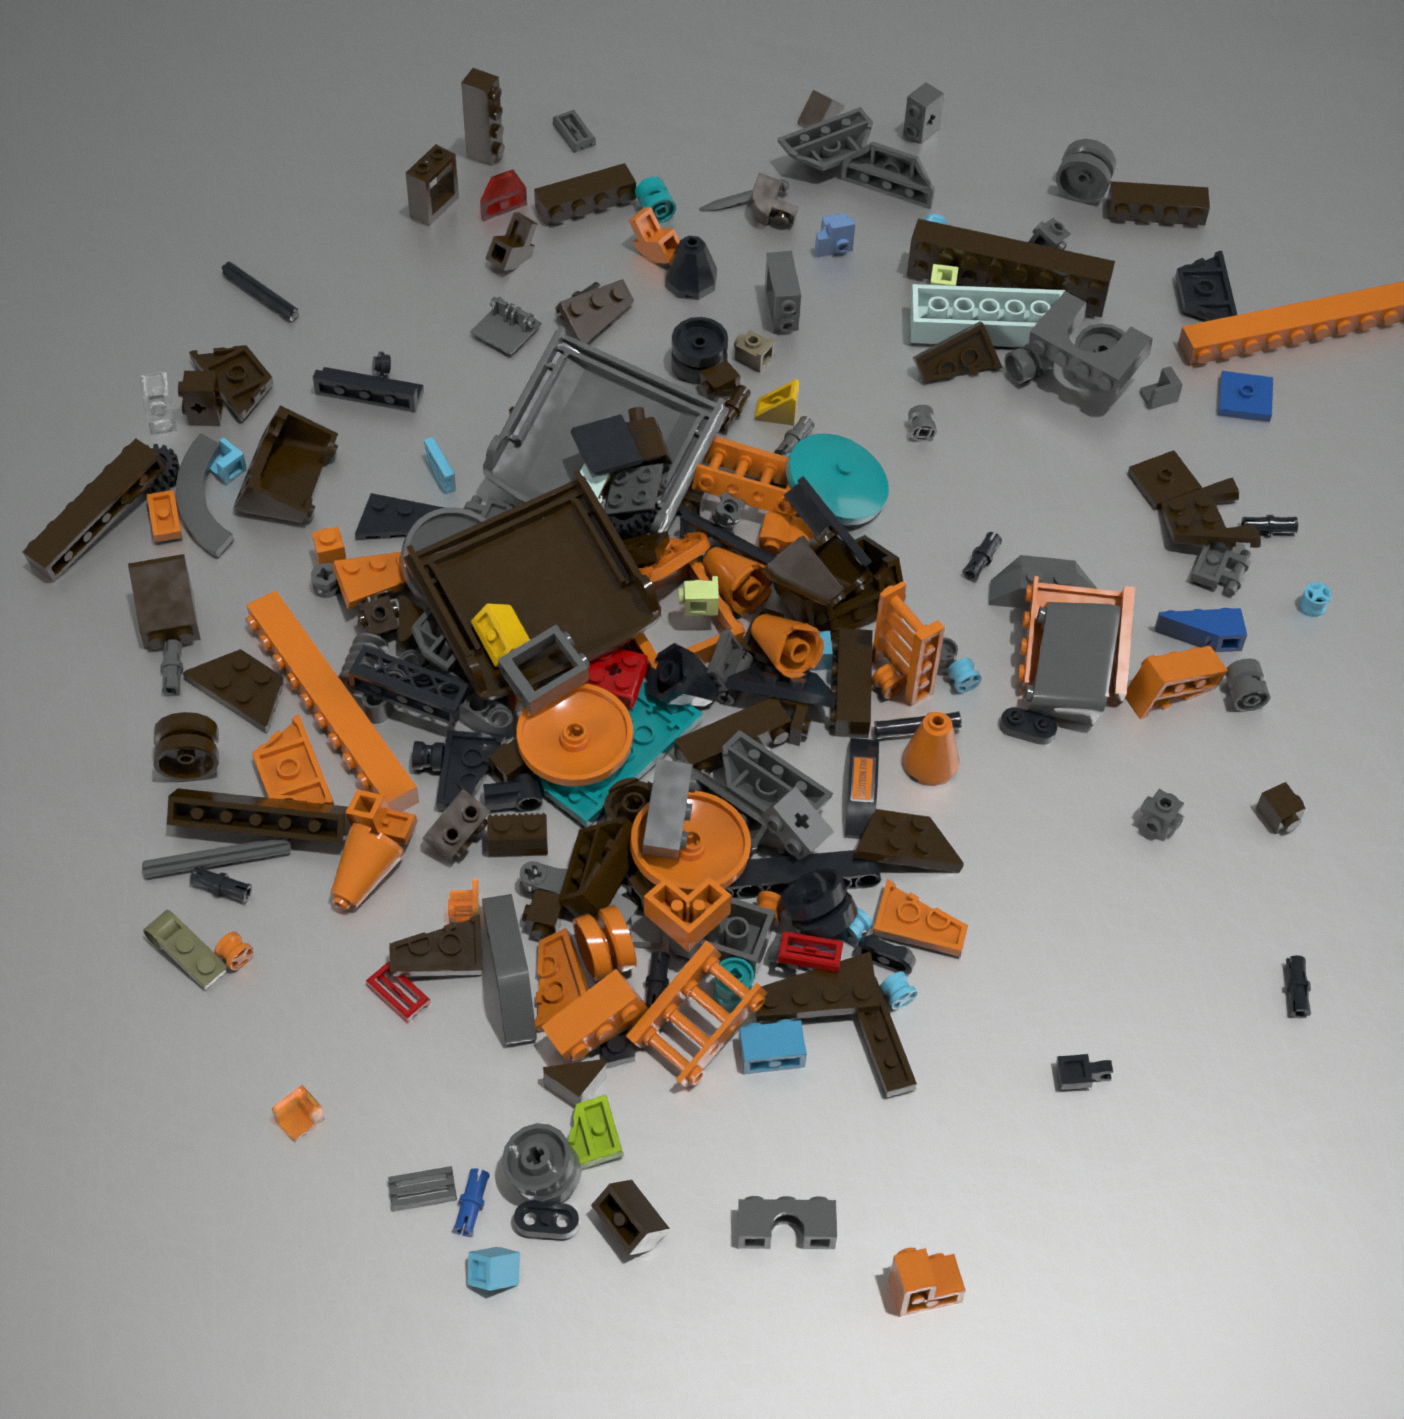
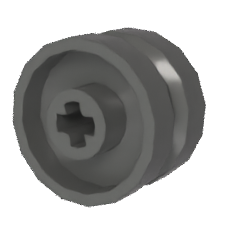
M1080 139L1069 144L1056 173V183L1059 190L1066 197L1077 202H1095L1104 197L1116 168V158L1113 151L1105 144L1092 139Z
M1110 324L1090 325L1083 329L1076 337L1075 346L1088 352H1102L1112 348L1125 332ZM1073 372L1074 377L1081 385L1089 389L1103 391L1098 385L1087 379L1080 378Z
M536 1123L525 1126L513 1134L504 1147L502 1156L504 1174L526 1201L561 1203L572 1195L580 1182L582 1172L580 1157L562 1131L550 1124Z

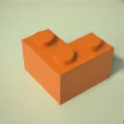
M665 877L644 896V915L688 952L731 912V894L710 877L703 881L689 895H686Z
M906 1248L899 1251L893 1257L888 1281L899 1317L962 1303L966 1289L954 1254L945 1256L943 1253H936L928 1256L926 1248L916 1250V1248Z

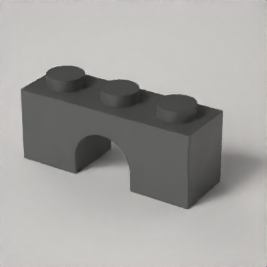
M749 1196L738 1200V1249H770L772 1231L780 1225H791L800 1231L803 1249H835L836 1200H828L822 1196L812 1197L809 1200H796L791 1196H782L777 1199Z

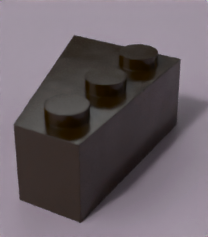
M626 816L585 827L578 831L558 900L576 918L588 913L592 917H597L600 909L608 907L633 862L630 847L633 823Z

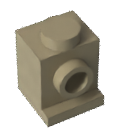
M751 330L745 335L739 334L734 342L735 360L760 373L774 358L775 339L770 338L768 340Z

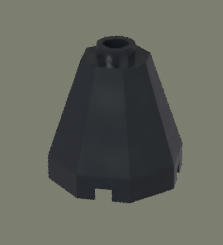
M687 236L679 241L668 262L665 286L678 298L685 299V295H689L694 300H700L715 291L717 267L706 243L699 236Z
M673 643L658 653L655 659L659 662L656 669L651 667L648 672V693L667 704L707 706L717 698L719 693L718 684H714L712 681L713 676L709 677L707 674L708 668L694 652Z

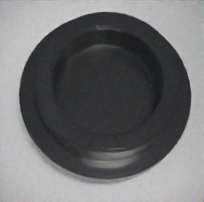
M379 351L378 355L373 357L372 371L376 372L378 377H383V375L390 374L391 357Z

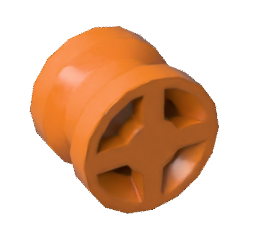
M891 663L879 668L872 676V684L876 688L881 689L885 699H892L897 696L907 684L904 676L898 675L895 666Z
M762 891L757 896V906L775 911L774 927H777L781 920L779 914L784 911L781 905V896L774 892Z
M230 932L219 940L214 953L220 959H225L226 965L231 970H238L251 959L254 948L249 943H243L242 937L237 932Z

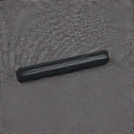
M228 261L222 266L223 275L287 320L293 321L299 316L297 307L234 263Z

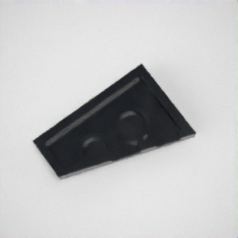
M371 493L356 529L355 540H365V537L380 536V539H390L391 535H407L412 526L421 517L429 512L445 507Z
M447 731L436 801L437 809L446 810L463 789L473 797L475 796L490 769L489 756L496 752L499 746L504 744L505 734Z

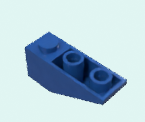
M1241 608L1194 609L1189 611L1168 610L1159 612L1154 627L1157 633L1200 648L1211 646L1214 652L1242 651L1247 638Z

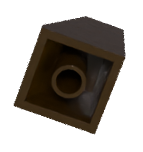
M180 554L128 563L144 649L162 648L164 642L168 643V640H177L182 644L201 640L193 588L185 555Z

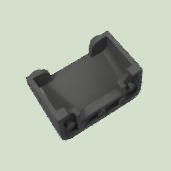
M1046 602L1044 607H1039L1036 622L1041 623L1043 634L1036 678L1032 685L1026 686L1024 701L1028 702V711L1093 725L1097 721L1107 703L1120 619V606L1099 603Z

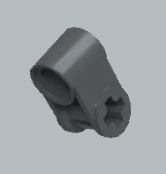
M536 861L525 863L522 865L519 874L521 894L528 899L533 898L535 889L560 894L567 869L548 866Z

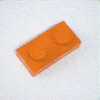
M174 490L147 494L155 543L182 538Z

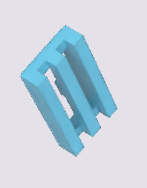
M433 437L425 439L426 459L445 492L449 494L456 491L455 473Z

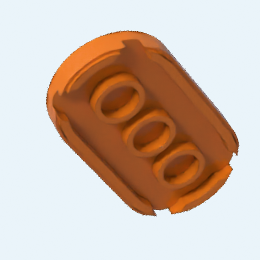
M701 532L687 533L684 535V539L677 540V537L670 538L669 544L657 563L647 567H642L639 564L637 567L641 574L647 575L653 583L670 575L706 552L710 548V542L707 535Z

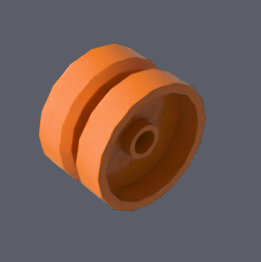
M611 905L600 909L597 921L589 913L573 919V930L577 946L587 972L594 982L600 981L612 972V965L620 973L637 967L632 938L617 906Z

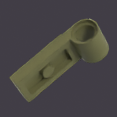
M169 910L164 911L143 929L147 939L157 949H163L205 991L228 971V966Z

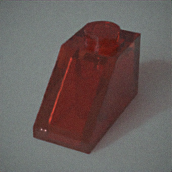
M514 169L490 178L480 199L481 219L483 221L527 206L526 186Z

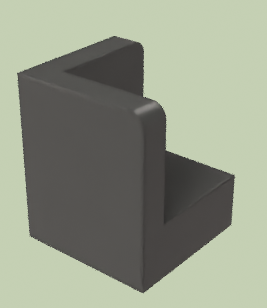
M1170 366L1161 370L1158 383L1141 387L1140 394L1151 410L1178 402L1183 384Z

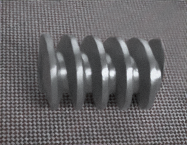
M366 632L355 636L352 642L353 645L350 647L349 654L342 666V671L338 676L347 690L357 695H361L364 692L350 688L349 671L363 645L382 653L387 652L389 648L386 640ZM366 657L362 664V667L368 669L380 666L377 660Z

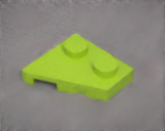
M605 1094L576 1104L573 1116L574 1125L570 1130L568 1141L580 1157L582 1169L624 1156L607 1095Z

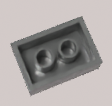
M731 898L730 914L689 952L670 936L669 952L691 959L704 942L708 941L722 954L719 958L720 962L728 958H740L747 961L754 971L755 979L774 930L775 911Z

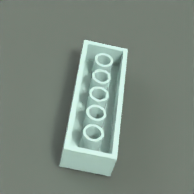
M913 284L910 301L911 343L938 344L981 321L987 330L993 346L1025 347L1029 343L1032 328L1065 290Z

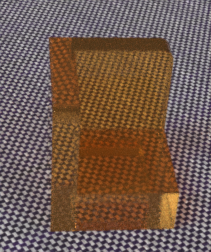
M472 879V890L450 891V899H448L449 924L453 922L457 924L480 914L479 879Z
M303 1085L272 1108L275 1122L293 1142L300 1140L325 1120L322 1106Z

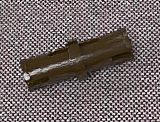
M737 385L730 399L724 402V406L729 408V411L718 432L727 433L735 418L741 415L742 407L751 395L749 389L743 394L747 388L746 386Z

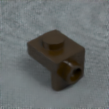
M781 699L780 704L792 720L789 744L800 746L802 737H808L812 720L808 719L809 703Z

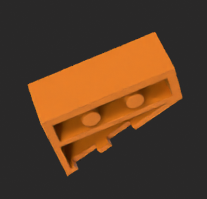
M1211 646L1193 647L1180 652L1172 651L1159 656L1151 655L1142 661L1140 669L1127 687L1125 699L1141 720L1148 717V712L1152 709L1161 707L1162 710L1171 708L1170 702L1183 697L1185 701H1188L1216 689L1228 672V669Z
M615 969L541 1027L559 1053L571 1063L574 1060L583 1058L591 1050L635 1025L649 1008L633 986Z

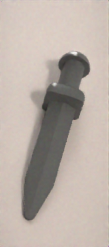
M780 179L782 181L780 192L786 193L789 190V183L785 179ZM753 190L715 200L700 207L699 210H718L751 201Z

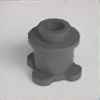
M727 492L722 493L720 504L716 505L712 510V520L719 527L731 528L740 520V512L744 509L745 502L742 499L732 497Z

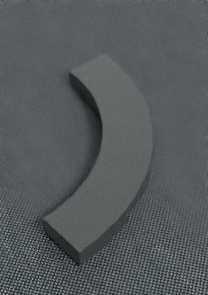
M200 433L192 442L181 462L177 475L176 498L180 514L189 532L200 546L218 558L234 540V536L214 519L206 505L205 477L208 476V472L216 457L220 454L221 449L218 442Z

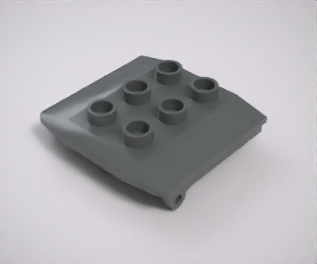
M560 325L558 330L554 332L499 436L495 435L491 440L483 464V474L494 485L519 502L525 503L574 481V471L578 469L581 471L585 462L571 435L573 427L622 414L625 422H629L628 410L633 407H643L645 418L654 417L658 422L672 460V464L663 466L661 476L667 478L668 487L664 488L662 492L657 493L655 503L657 515H655L654 522H651V530L648 528L645 530L647 535L668 530L694 480L697 464H702L729 408L724 406V399L719 398L717 403L570 337L565 334V327ZM611 482L601 501L604 510L606 509ZM637 512L627 513L623 520L632 518Z

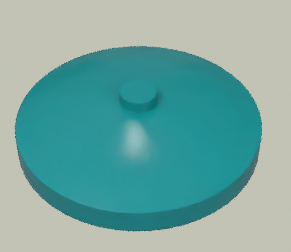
M824 433L810 435L795 445L787 459L786 477L790 488L798 484L797 480L804 476L842 525H859L872 520L878 515L887 501L889 485L882 466L867 449L848 438Z

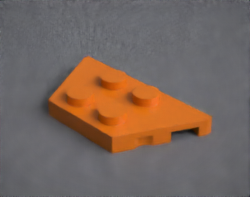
M296 715L291 719L292 724L282 732L278 730L270 737L267 743L260 745L252 752L253 760L267 797L334 805L333 798L301 717Z

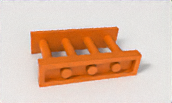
M718 436L715 437L704 460L709 465L697 464L692 489L718 497L722 493L727 492L736 499H742L745 505L769 512L786 514L792 518L796 517L797 511L784 496L791 489L786 477L788 457ZM719 467H723L729 470H733L735 472L734 474H731L718 469ZM746 474L753 477L760 478V481L748 479L744 476ZM774 482L780 485L786 486V488L782 489L776 486L770 485V483Z
M902 581L895 586H888L880 593L872 662L876 664L887 658L895 666L896 670L907 680L904 699L910 706H913L934 694L945 627L939 620L930 625H924L904 603L907 584ZM902 618H903V619L906 621V623L914 630L915 634H914V633L909 629V627L902 621ZM899 635H900V636L907 642V644L912 648V651H911V649L904 643V641L899 637ZM896 652H898L910 666H908Z
M708 941L704 942L626 1035L628 1039L642 1050L646 1045H651L681 1071L676 1080L687 1089L691 1084L695 1085L701 1080L705 1073L703 1069L749 1014L757 1012L765 1002L764 997L767 994V991L758 983L750 990L719 964V958L722 954ZM706 974H713L742 999L731 1014L699 988V982ZM686 997L693 998L722 1023L711 1038L679 1012V1005ZM666 1021L673 1022L702 1047L691 1062L659 1036L658 1030Z

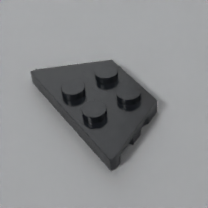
M1223 251L1215 252L1214 257L1210 259L1200 258L1192 264H1186L1177 268L1175 276L1183 312L1210 321L1237 315Z
M772 662L760 663L728 676L726 687L728 689L835 708L837 697L817 673L810 672L808 669L803 672L806 675L799 678H790L781 674Z

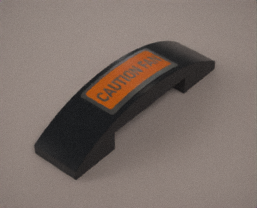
M850 738L844 838L861 839L876 809L879 740Z

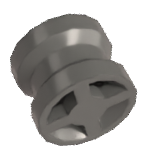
M323 563L312 569L313 591L317 596L331 598L339 593V584L332 564Z

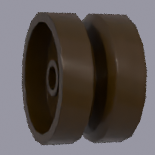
M192 712L173 713L161 718L154 727L155 748L153 752V766L156 772L165 778L175 781H195L211 776L219 765V750L217 748L219 728L216 722L208 716Z

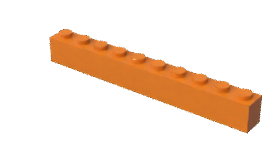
M1404 281L1182 326L1178 346L1190 366L1403 322Z
M275 590L247 604L249 616L246 617V622L250 630L258 632L265 651L270 650L272 652L277 668L280 671L284 669L287 673L286 678L291 688L299 690L303 705L307 710L310 708L313 710L317 725L320 729L325 728L327 730L329 741L334 749L339 748L342 751V758L348 769L354 768L362 789H368L372 793L384 795L388 808L397 811H404L419 803L416 784L278 592Z

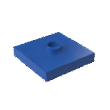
M1222 371L1220 376L1218 415L1270 422L1272 417L1273 377Z

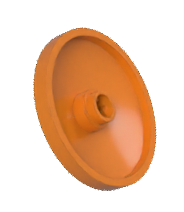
M583 683L532 715L524 708L517 724V744L520 755L526 765L541 778L564 786L590 785L608 778L625 763L633 744V724L627 708L615 695L601 687Z
M701 791L688 792L687 803H693L690 821H684L682 830L688 832L686 850L680 849L678 859L642 853L650 802L647 803L634 820L630 847L636 866L649 881L657 885L666 877L686 895H689L708 877L724 889L740 877L749 859L751 838L745 820L733 806L709 793Z

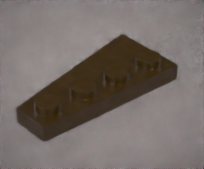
M871 951L840 961L838 973L814 969L762 986L767 991V994L764 997V1004L755 1012L756 1022L879 1011L880 1004Z

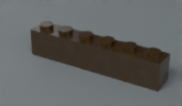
M137 438L124 447L122 452L110 464L106 465L103 471L91 483L87 484L84 490L72 502L68 503L65 509L53 521L49 522L46 528L34 540L28 543L22 553L30 566L52 582H55L166 469L159 453Z
M177 788L168 796L167 825L343 844L347 839L350 829V823L346 815L348 806Z

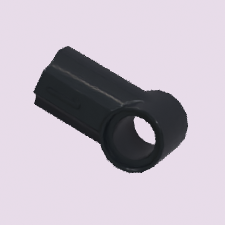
M524 773L517 776L514 781L483 784L485 806L489 810L517 807L521 811L531 812L539 809L543 804L540 778L536 774Z

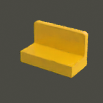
M486 604L471 620L495 667H499V658L530 640L511 605Z

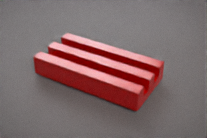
M783 931L778 962L838 973L844 942ZM787 943L805 946V948L787 945ZM817 948H819V949H825V950H831V951H836V952H835V953H832V952L820 951V950H817Z
M388 961L366 980V984L402 1019L410 1023L415 1014L418 1016L424 1006L427 1008L431 1004L430 998L407 977L394 976L393 978L418 1000L417 1003H414L384 975L387 972L390 974ZM379 980V981H380L385 987H387L398 999H400L409 1009L407 1010L404 1006H402L391 994H389V993H388L378 982H376V981Z

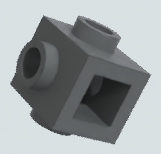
M1052 218L1046 223L1040 222L1032 231L1033 236L1028 242L1065 250L1068 245L1065 242L1071 233L1065 229L1062 223Z
M1158 789L1153 797L1147 796L1140 808L1143 815L1139 827L1165 841L1172 830H1178L1185 817L1181 814L1184 802L1180 801L1175 795Z

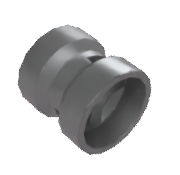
M917 405L909 410L908 420L911 425V436L914 440L920 442L928 441L937 434L932 407Z

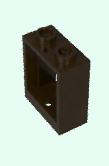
M435 144L405 172L410 217L430 226L459 199L456 154ZM436 178L437 183L430 189V183Z

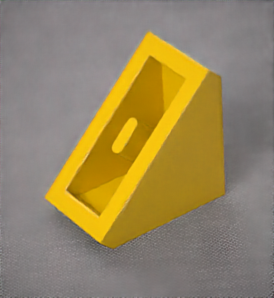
M795 379L758 398L754 418L757 421L794 426L800 382Z

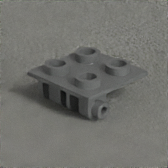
M493 297L490 301L492 310L470 333L512 355L542 323L534 318L532 313L523 311L519 306L516 307L513 303L508 305V302L504 301L502 297Z
M663 464L615 471L606 504V514L609 516L654 510L657 493L662 492L664 488L668 487L667 478L661 476Z

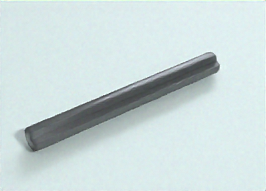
M279 837L143 861L142 870L145 877H153L193 870L196 866L205 868L290 853L291 844L289 838Z

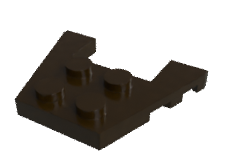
M1234 478L1222 480L1161 503V514L1173 543L1209 545V541H1221L1225 543V546L1236 547V542L1250 543V548L1261 547V537L1255 524L1226 528L1216 506V503L1239 500V489Z

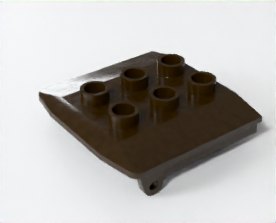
M579 469L574 471V481L416 552L412 545L406 547L408 555L403 557L409 572L476 696L481 700L490 701L515 694L500 673L499 667H495L471 623V620L486 604L511 605L530 640L557 624L562 633L567 631L571 636L576 652L578 654L582 652L588 661H592L624 646L656 624L661 618V606L657 601L652 582L647 575L641 574L585 476H582ZM557 643L517 666L532 688L574 668Z

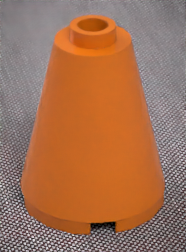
M714 547L704 554L702 564L711 580L712 576H718V590L733 611L740 615H745L743 612L748 610L751 613L755 612L758 605L762 606L765 604L772 593L770 588L771 580L762 572L765 565L720 547Z
M769 614L760 615L752 624V636L776 669L784 676L799 678L806 675L803 672L810 667L814 669L823 654L824 641L820 638L819 630L814 626Z
M932 712L925 716L905 747L902 765L906 774L909 777L912 775L918 779V783L927 786H938L946 784L957 773L960 757L951 719L942 712Z
M353 823L349 829L330 895L334 897L332 902L345 910H348L350 907L357 908L402 859L404 854L402 853V847L382 833L379 836L369 833L370 827L358 823Z

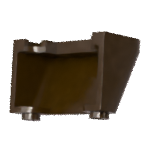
M280 405L262 434L233 508L244 513L300 523L304 519L309 520L315 509L311 496L323 464L327 458L332 460L338 449V445L335 444L338 433Z
M832 526L825 528L818 537H813L809 541L804 535L800 536L762 570L769 580L824 606L831 604L833 607L846 596L852 593L857 596L868 587L866 582L872 577Z
M866 535L855 539V541L873 562L867 568L872 577L866 582L868 587L859 595L855 596L852 593L834 607L831 604L824 606L773 582L776 593L798 622L810 624L819 631H830L831 640L838 637L839 628L856 629L876 620L880 593L888 586H895L903 581L899 557Z

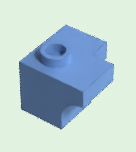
M846 213L822 217L821 231L816 233L815 240L817 258L853 251L855 234L853 217L848 218Z

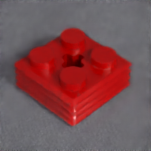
M617 648L589 661V680L585 683L609 691L626 708L633 709L648 668V656Z

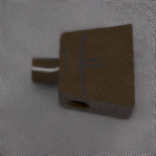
M643 407L629 409L630 421L626 422L643 458L641 464L629 468L672 464L661 428L654 417L645 418Z

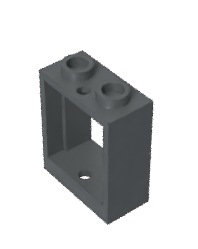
M792 251L769 252L766 256L764 289L773 332L799 330L801 291Z
M557 624L498 659L500 673L531 715L589 680L588 668H590V663L582 652L579 654L576 652L571 636L567 631L562 633ZM557 643L574 668L534 691L517 666Z

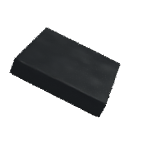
M622 414L573 427L571 430V435L592 478L639 465L643 461Z

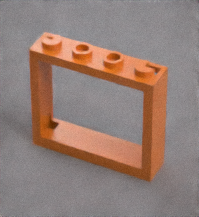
M693 559L670 575L652 584L654 589H657L686 576H689L692 581L710 580L706 576L703 564ZM719 595L718 615L715 616L724 630L730 629L741 644L745 628L741 621H736L732 615L730 605L726 600L723 601ZM641 633L627 644L633 652L648 656V668L646 671L648 675L650 668L656 669L659 662L655 660L657 657L656 651L645 634ZM720 634L686 649L694 652L703 664L711 662Z

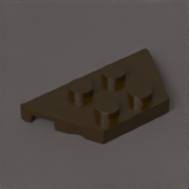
M247 345L233 346L232 348H213L214 353L198 354L197 350L190 351V359L200 371H216L221 397L240 421L245 419L274 384L271 374Z
M241 649L183 672L184 680L266 734L269 732L271 727L270 720L278 705L277 698L284 686L283 676Z
M875 809L853 854V857L857 859L960 873L964 866L959 855L931 817Z

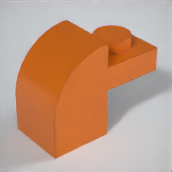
M644 207L628 220L637 237L633 244L644 257L654 263H668L680 241L674 228H661L652 208Z
M359 789L356 790L346 811L351 826L353 823L368 826L371 828L369 833L378 836L382 833L396 843L404 845L408 844L418 822L415 814L389 809L384 795Z

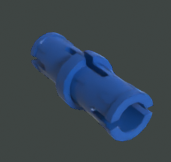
M478 1168L470 1169L465 1193L461 1194L459 1198L460 1210L453 1227V1231L461 1235L466 1223L464 1235L466 1237H471L474 1234L478 1213L484 1207L485 1201L482 1198L490 1177L487 1171L482 1170L477 1182Z

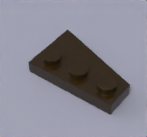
M480 914L457 924L453 922L444 925L442 929L430 933L423 932L389 943L390 977L482 975Z

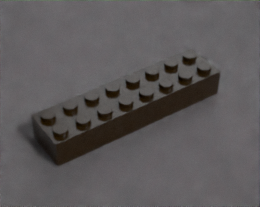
M918 218L911 238L907 275L931 280L933 264L958 267L956 286L1065 290L1086 302L1085 314L1102 318L1115 261Z

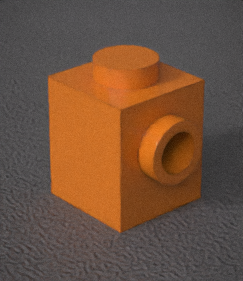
M339 526L312 532L318 565L323 563L333 565L335 560L346 559L345 547Z

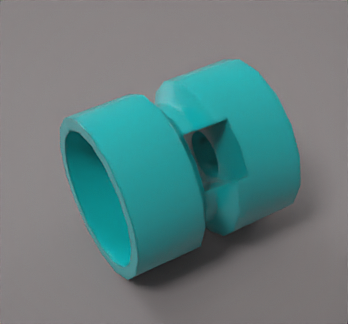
M652 176L642 180L637 185L635 195L642 209L644 207H651L659 224L673 217L676 212V204L663 179Z
M728 958L719 963L750 990L754 986V971L747 961L740 958ZM714 976V1001L727 1012L732 1013L742 999Z

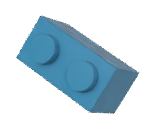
M783 1019L772 1024L750 1023L745 1027H739L738 1043L744 1075L805 1068L807 1052L801 1020Z

